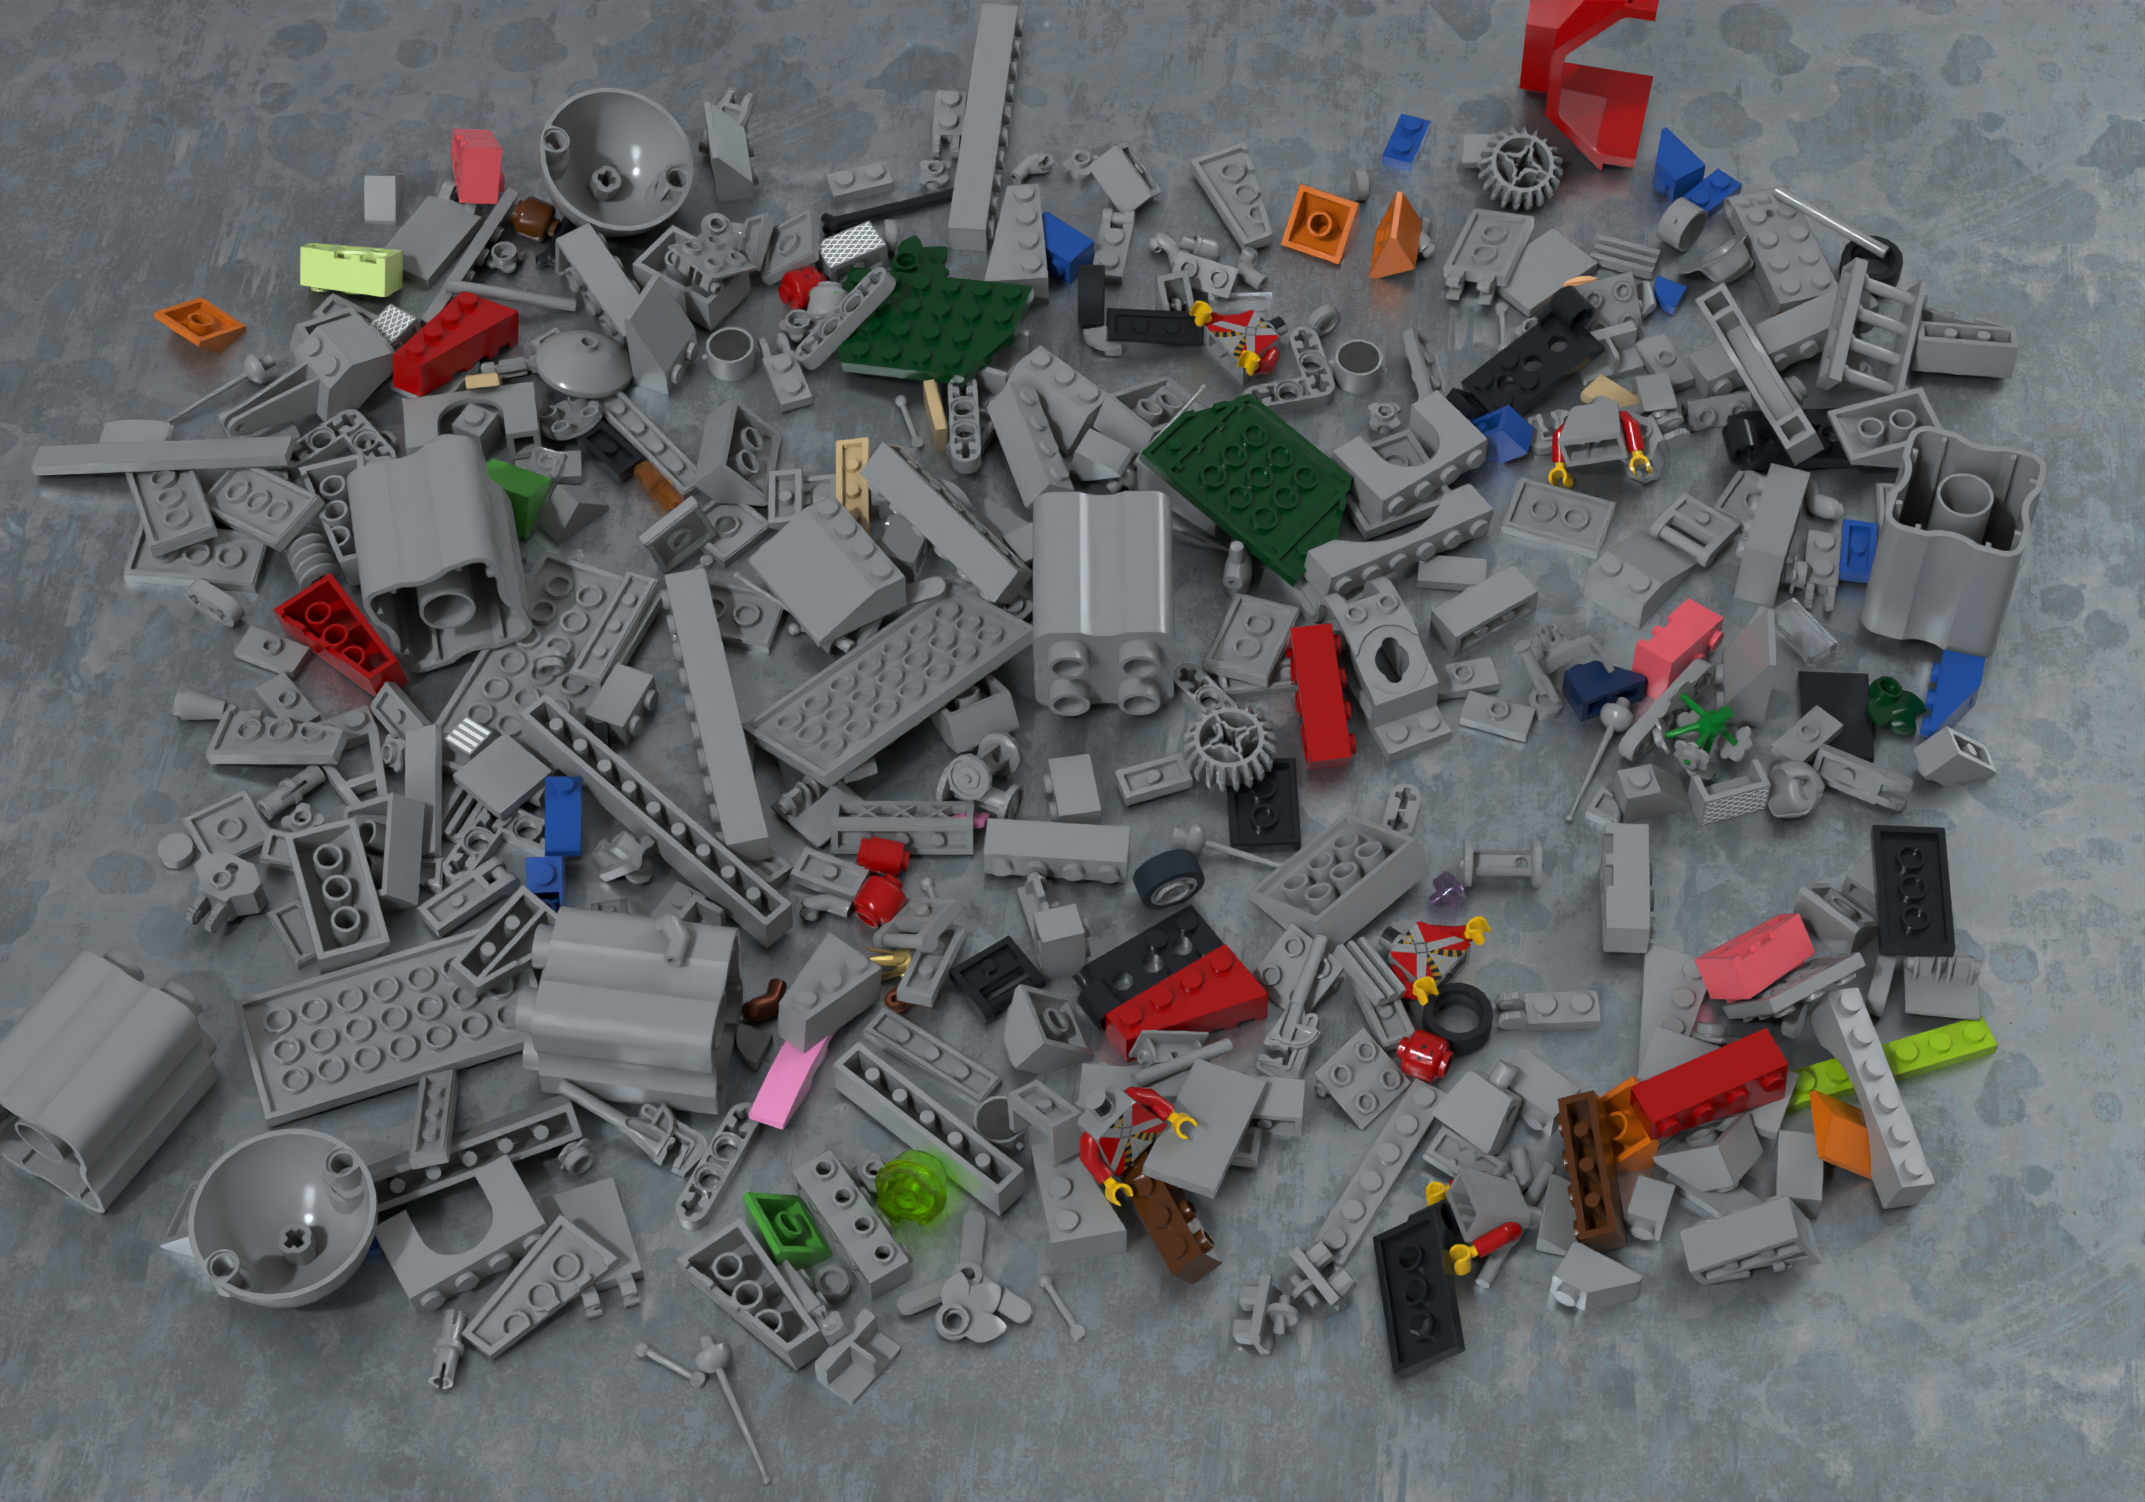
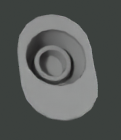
M1739 232L1718 247L1686 263L1679 270V273L1688 274L1700 270L1714 282L1729 283L1736 280L1752 268L1754 264L1744 243L1748 232Z

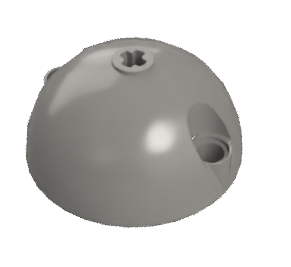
M601 87L588 89L563 101L547 120L535 148V155L539 161L543 184L557 209L575 225L581 227L589 223L595 232L599 231L603 236L626 237L642 234L666 222L681 207L688 196L694 176L693 154L689 141L674 117L650 98L621 88ZM547 143H550L554 149L550 148ZM670 181L676 182L680 188L673 186Z
M288 1128L272 1130L253 1136L223 1154L209 1168L198 1184L188 1214V1237L191 1250L197 1263L210 1279L216 1292L221 1296L235 1297L243 1302L267 1308L282 1309L301 1307L317 1302L346 1284L357 1272L367 1256L378 1222V1201L373 1178L365 1162L349 1145L327 1133L311 1129ZM351 1167L348 1172L339 1174L342 1169Z

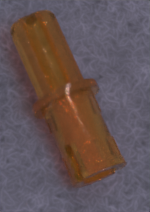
M649 461L641 462L636 466L634 477L647 489L648 497L651 500H656L667 513L683 502L671 488V482L667 478L662 477Z

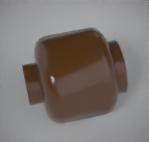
M530 196L524 201H518L511 218V223L515 224L514 230L518 235L537 243H542L548 235L554 236L560 220L555 218L556 208L554 205Z

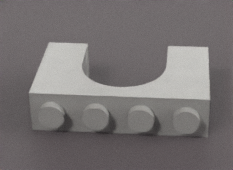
M534 381L402 399L407 456L420 450L433 438L443 434H451L453 432L452 424L469 403L498 414L500 428L506 434L510 460L543 455Z
M1438 390L1411 405L1409 427L1435 452L1434 457L1429 461L1410 467L1391 464L1381 458L1360 436L1333 450L1332 461L1352 476L1350 491L1381 522L1391 516L1401 514L1406 507L1418 500L1426 499L1433 491L1443 485L1453 483L1458 476L1470 469L1478 468L1486 460L1488 438Z
M507 1154L473 1172L492 1207L493 1213L489 1232L474 1248L454 1255L441 1254L431 1250L422 1241L406 1210L377 1225L375 1236L418 1315L425 1311L439 1308L448 1298L459 1292L471 1290L480 1280L493 1273H499L508 1269L514 1261L527 1255L548 1229L546 1222Z

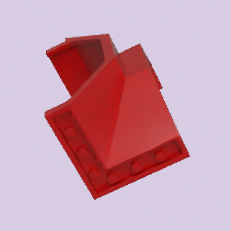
M1530 0L1519 88L1525 92L1547 95L1545 116L1601 172L1603 163L1634 168L1653 76L1565 62V57L1621 19L1635 18L1655 22L1660 0Z

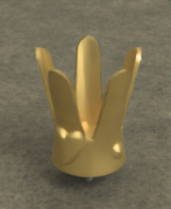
M866 947L868 951L892 954L868 957V959L879 966L894 967V969L882 973L881 981L897 976L903 977L911 961L908 948L889 951Z

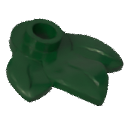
M916 235L911 236L899 244L898 253L890 264L891 271L947 277L949 270L943 265L947 259L948 248L946 246L922 247L920 239Z
M1882 676L1874 680L1868 688L1870 699L1866 705L1872 721L1878 726L1888 724L1891 729L1902 735H1915L1917 728L1914 715L1926 712L1927 709H1924L1925 704L1914 693L1903 690L1901 684L1892 677Z

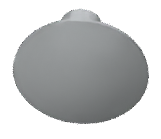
M569 395L566 400L554 406H545L539 411L540 431L545 437L552 440H568L579 437L593 429L601 420L603 414L602 406L592 398H579Z

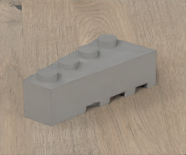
M1039 183L1007 186L984 281L1033 286L1035 295L1031 305L1049 303L1048 270Z
M587 223L556 239L555 273L560 279L567 276L571 292L575 296L582 294L587 311L592 316L599 314V322L603 330L609 337L619 342L626 350H629L624 317L641 291L634 280H629L625 275L620 259L616 255L612 256L608 251L604 236L599 231L595 232L592 226Z
M363 453L298 467L307 490L319 495L325 502L317 513L351 587L360 585L346 480L350 472L367 463Z
M1771 463L1767 476H1760L1756 494L1761 496L1754 495L1749 515L1754 516V518L1747 517L1742 535L1747 537V539L1740 538L1736 558L1742 560L1733 598L1774 607L1778 587L1781 583L1794 532L1796 531L1804 503L1810 472Z
M741 1217L676 1259L682 1273L689 1282L795 1370L828 1348L820 1329Z

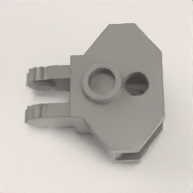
M1627 411L1640 425L1645 450L1642 452L1648 458L1653 468L1652 474L1649 475L1646 465H1639L1636 469L1638 478H1636L1629 467L1630 460L1633 458V454L1629 453V458L1620 459L1628 477L1644 483L1657 479L1664 460L1671 457L1669 451L1681 447V445L1690 441L1691 434L1689 430L1685 429V427L1680 428L1684 419L1678 412L1670 413L1655 420L1653 415L1644 417Z
M226 851L202 855L194 865L200 881L199 886L196 888L198 896L187 910L185 921L196 926L207 912L211 911L204 922V930L214 934L217 933L227 919L233 922L237 916L260 913L268 901L256 866ZM231 866L238 867V870L231 868Z

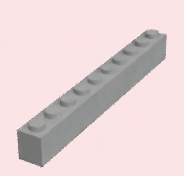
M981 5L948 222L949 249L987 252L988 239H994L995 220H991L992 215L997 216L998 197H995V192L1000 193L1002 185V174H998V170H1004L1005 151H1001V148L1007 147L1008 128L1004 127L1011 123V106H1008V102H1014L1015 86L1011 84V80H1017L1018 63L1014 62V58L1020 59L1021 40H1017V37H1023L1024 19L1018 18V6Z
M705 567L665 574L666 589H660L663 609H670L671 615H666L669 635H676L677 641H672L675 662L682 661L683 667L678 668L681 688L688 687L689 694L684 695L687 715L694 714L695 721L690 722L693 741H700L702 747L696 749L700 770L707 769L708 773L707 776H702L706 797L713 796L714 803L709 804L712 825L719 824L721 830L715 832L716 840L743 863L771 858L769 837Z
M546 693L519 713L522 737L568 777H581V788L637 837L641 838L648 835L653 839L655 843L650 847L717 906L723 908L726 914L762 945L768 948L793 927L792 904Z

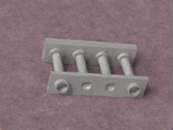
M1856 257L1842 268L1815 386L1828 390L1845 380L1882 393L1884 396L1907 391L1908 386L1905 382L1920 315L1928 301V296L1925 295L1928 282L1920 281L1907 291L1869 278V275L1866 273L1869 261ZM1865 290L1904 304L1901 320L1898 321L1862 308V304L1859 303L1861 292ZM1859 320L1897 334L1894 351L1855 338V334L1852 333L1854 323ZM1852 350L1891 364L1887 381L1848 368L1846 363L1848 352Z

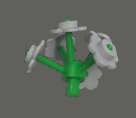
M1694 679L1689 681L1683 680L1677 682L1669 690L1667 698L1669 702L1665 708L1668 712H1671L1687 704L1692 710L1689 713H1680L1676 718L1679 728L1670 731L1666 727L1664 719L1657 717L1655 719L1657 728L1653 729V741L1659 749H1664L1666 755L1674 753L1680 765L1686 768V772L1690 777L1699 774L1702 781L1712 780L1713 777H1719L1720 774L1716 770V765L1710 762L1709 756L1715 737L1719 734L1721 735L1717 741V746L1721 750V758L1724 760L1730 758L1732 761L1738 762L1753 747V741L1751 740L1753 732L1748 726L1740 728L1732 726L1727 731L1725 729L1726 722L1734 715L1732 709L1724 705L1718 711L1710 710L1706 712L1691 699L1696 692L1694 687L1696 681ZM1677 736L1679 739H1684V741L1677 740L1674 743V748L1676 749L1674 752L1672 747V738Z

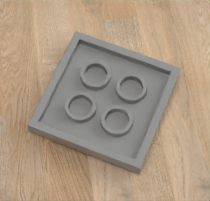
M1410 428L1368 443L1381 458L1394 465L1410 467L1421 465L1430 460ZM1443 485L1433 491L1426 499L1416 501L1406 507L1401 514L1391 516L1383 522L1350 490L1347 495L1345 509L1364 539L1367 540L1433 515L1440 505L1443 494L1451 490L1447 485Z
M1860 952L1812 959L1802 967L1789 971L1751 999H1741L1722 1007L1728 1020L1742 1018L1744 1022H1748L1757 1017L1759 1020H1763L1773 1015L1775 1018H1779L1796 1009L1794 1003L1803 999L1805 1002H1809L1826 993L1824 987L1833 983L1839 986L1856 978L1854 971L1866 966Z

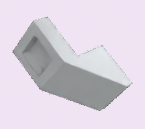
M1668 372L1635 376L1631 380L1633 394L1637 393L1640 415H1653L1656 420L1669 415V412H1673L1677 408Z

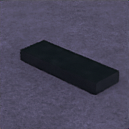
M1108 308L1106 342L1202 346L1204 345V326H1197L1194 321L1196 317L1190 316L1189 312Z

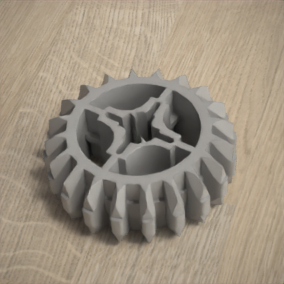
M1514 126L1509 129L1508 135L1501 130L1496 136L1497 139L1490 138L1487 142L1488 147L1483 148L1481 151L1482 159H1479L1477 165L1481 170L1478 178L1481 181H1486L1482 187L1483 191H1493L1490 197L1491 201L1496 200L1498 197L1502 199V208L1506 207L1508 202L1513 203L1514 211L1519 209L1520 204H1523L1527 211L1532 208L1533 203L1540 207L1543 205L1544 199H1551L1554 195L1553 190H1558L1560 186L1559 179L1563 175V169L1559 167L1563 162L1562 157L1555 156L1558 152L1557 146L1548 147L1549 137L1543 140L1538 138L1540 135L1539 130L1535 131L1533 135L1528 134L1526 126L1522 128L1521 133H1518ZM1511 150H1522L1520 153L1509 152ZM1533 156L1538 159L1542 166L1535 163ZM1525 160L1523 171H1521L1519 176L1516 177L1515 175L1518 171V166H1520L1522 161ZM1499 171L1507 176L1508 182L1502 178ZM1522 184H1528L1533 187L1521 188L1518 186Z
M1222 702L1220 709L1215 710L1209 705L1207 715L1197 712L1195 722H1189L1187 733H1184L1183 758H1185L1189 772H1194L1197 782L1205 779L1208 788H1211L1214 784H1219V789L1222 792L1226 786H1233V789L1237 792L1240 784L1244 783L1251 788L1253 779L1262 781L1265 776L1264 771L1271 772L1273 761L1277 757V748L1275 747L1277 745V737L1273 733L1271 722H1265L1262 712L1254 714L1251 705L1241 710L1238 702L1234 704L1233 708H1227L1225 703ZM1216 735L1214 739L1209 741V745L1203 747L1209 738ZM1257 746L1255 751L1249 757L1245 759L1243 758L1246 754L1251 752L1252 748Z

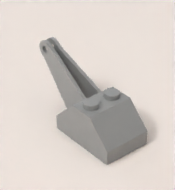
M360 314L319 325L296 349L294 368L245 402L227 411L223 415L221 423L231 436L238 437L314 414H318L326 422L346 409L357 410L393 371V354L396 351L375 326Z

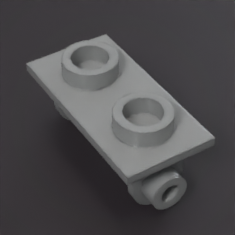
M1179 250L1172 272L1187 269L1191 288L1228 300L1231 293H1236L1239 284L1238 281H1235L1239 272L1238 268Z
M1749 390L1735 391L1731 394L1703 399H1688L1687 403L1681 405V411L1684 417L1687 416L1689 432L1726 426L1728 416L1738 414L1741 411H1752V394Z
M1039 872L1030 873L1027 876L1025 886L1017 888L1033 941V913L1060 907L1052 881H1046V878L1041 876Z
M1142 1030L1129 1053V1057L1137 1058L1139 1064L1149 1068L1201 1048L1209 1034L1208 1032Z

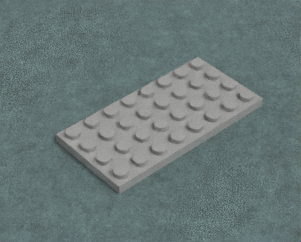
M546 550L543 551L525 580L532 620L531 633L519 641L495 649H481L435 724L442 728V772L453 775L469 762L466 758L446 747L444 743V738L465 716H468L493 732L494 740L492 742L503 733H506L551 769L553 776H560L562 771L522 737L519 713L546 693L588 729L585 713L600 689L570 680L569 671L622 581V576ZM660 589L657 590L617 663L627 665L661 609ZM555 647L567 655L568 662L563 673L545 676L537 673V667L533 665V656L538 654L543 648ZM545 786L526 802L541 807L545 801Z
M950 582L947 584V591L942 597L919 603L748 721L742 726L743 731L749 741L828 788L840 781L842 777L856 767L865 763L887 745L892 744L911 728L919 725L938 709L946 706L948 702L971 688L976 682L998 669L1017 653L1025 650L1027 646L1033 643V626Z
M480 927L233 1001L268 1128L417 1083L422 1076L451 1069L460 1070L522 1051L527 1032L516 1030V1007L519 993L523 986L539 988L533 968L530 967L476 998L472 997L447 975V972L454 958L483 928Z

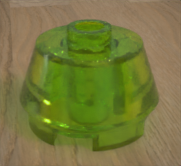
M920 1150L904 1151L882 1166L876 1174L875 1188L879 1197L876 1204L888 1218L897 1223L902 1218L908 1221H918L917 1226H923L930 1223L945 1208L947 1201L946 1171L941 1162L927 1152Z

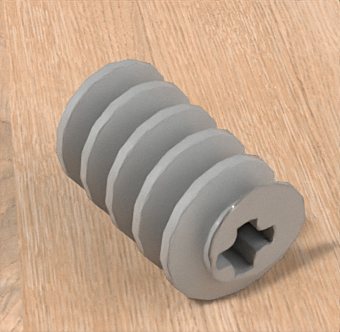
M307 523L284 548L301 591L329 573L335 579L339 576V569L335 565V559L331 555L330 548L326 545L327 541L322 535L323 531L319 525L314 523Z

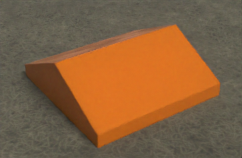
M202 297L154 312L155 319L200 348L221 353L245 333L247 327Z
M1817 1090L1809 1092L1818 1158L1872 1180L1869 1138L1862 1109Z

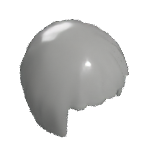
M1790 760L1777 763L1767 776L1771 783L1767 804L1772 814L1777 818H1798L1815 811L1823 800L1825 785L1821 776L1812 766L1803 761Z

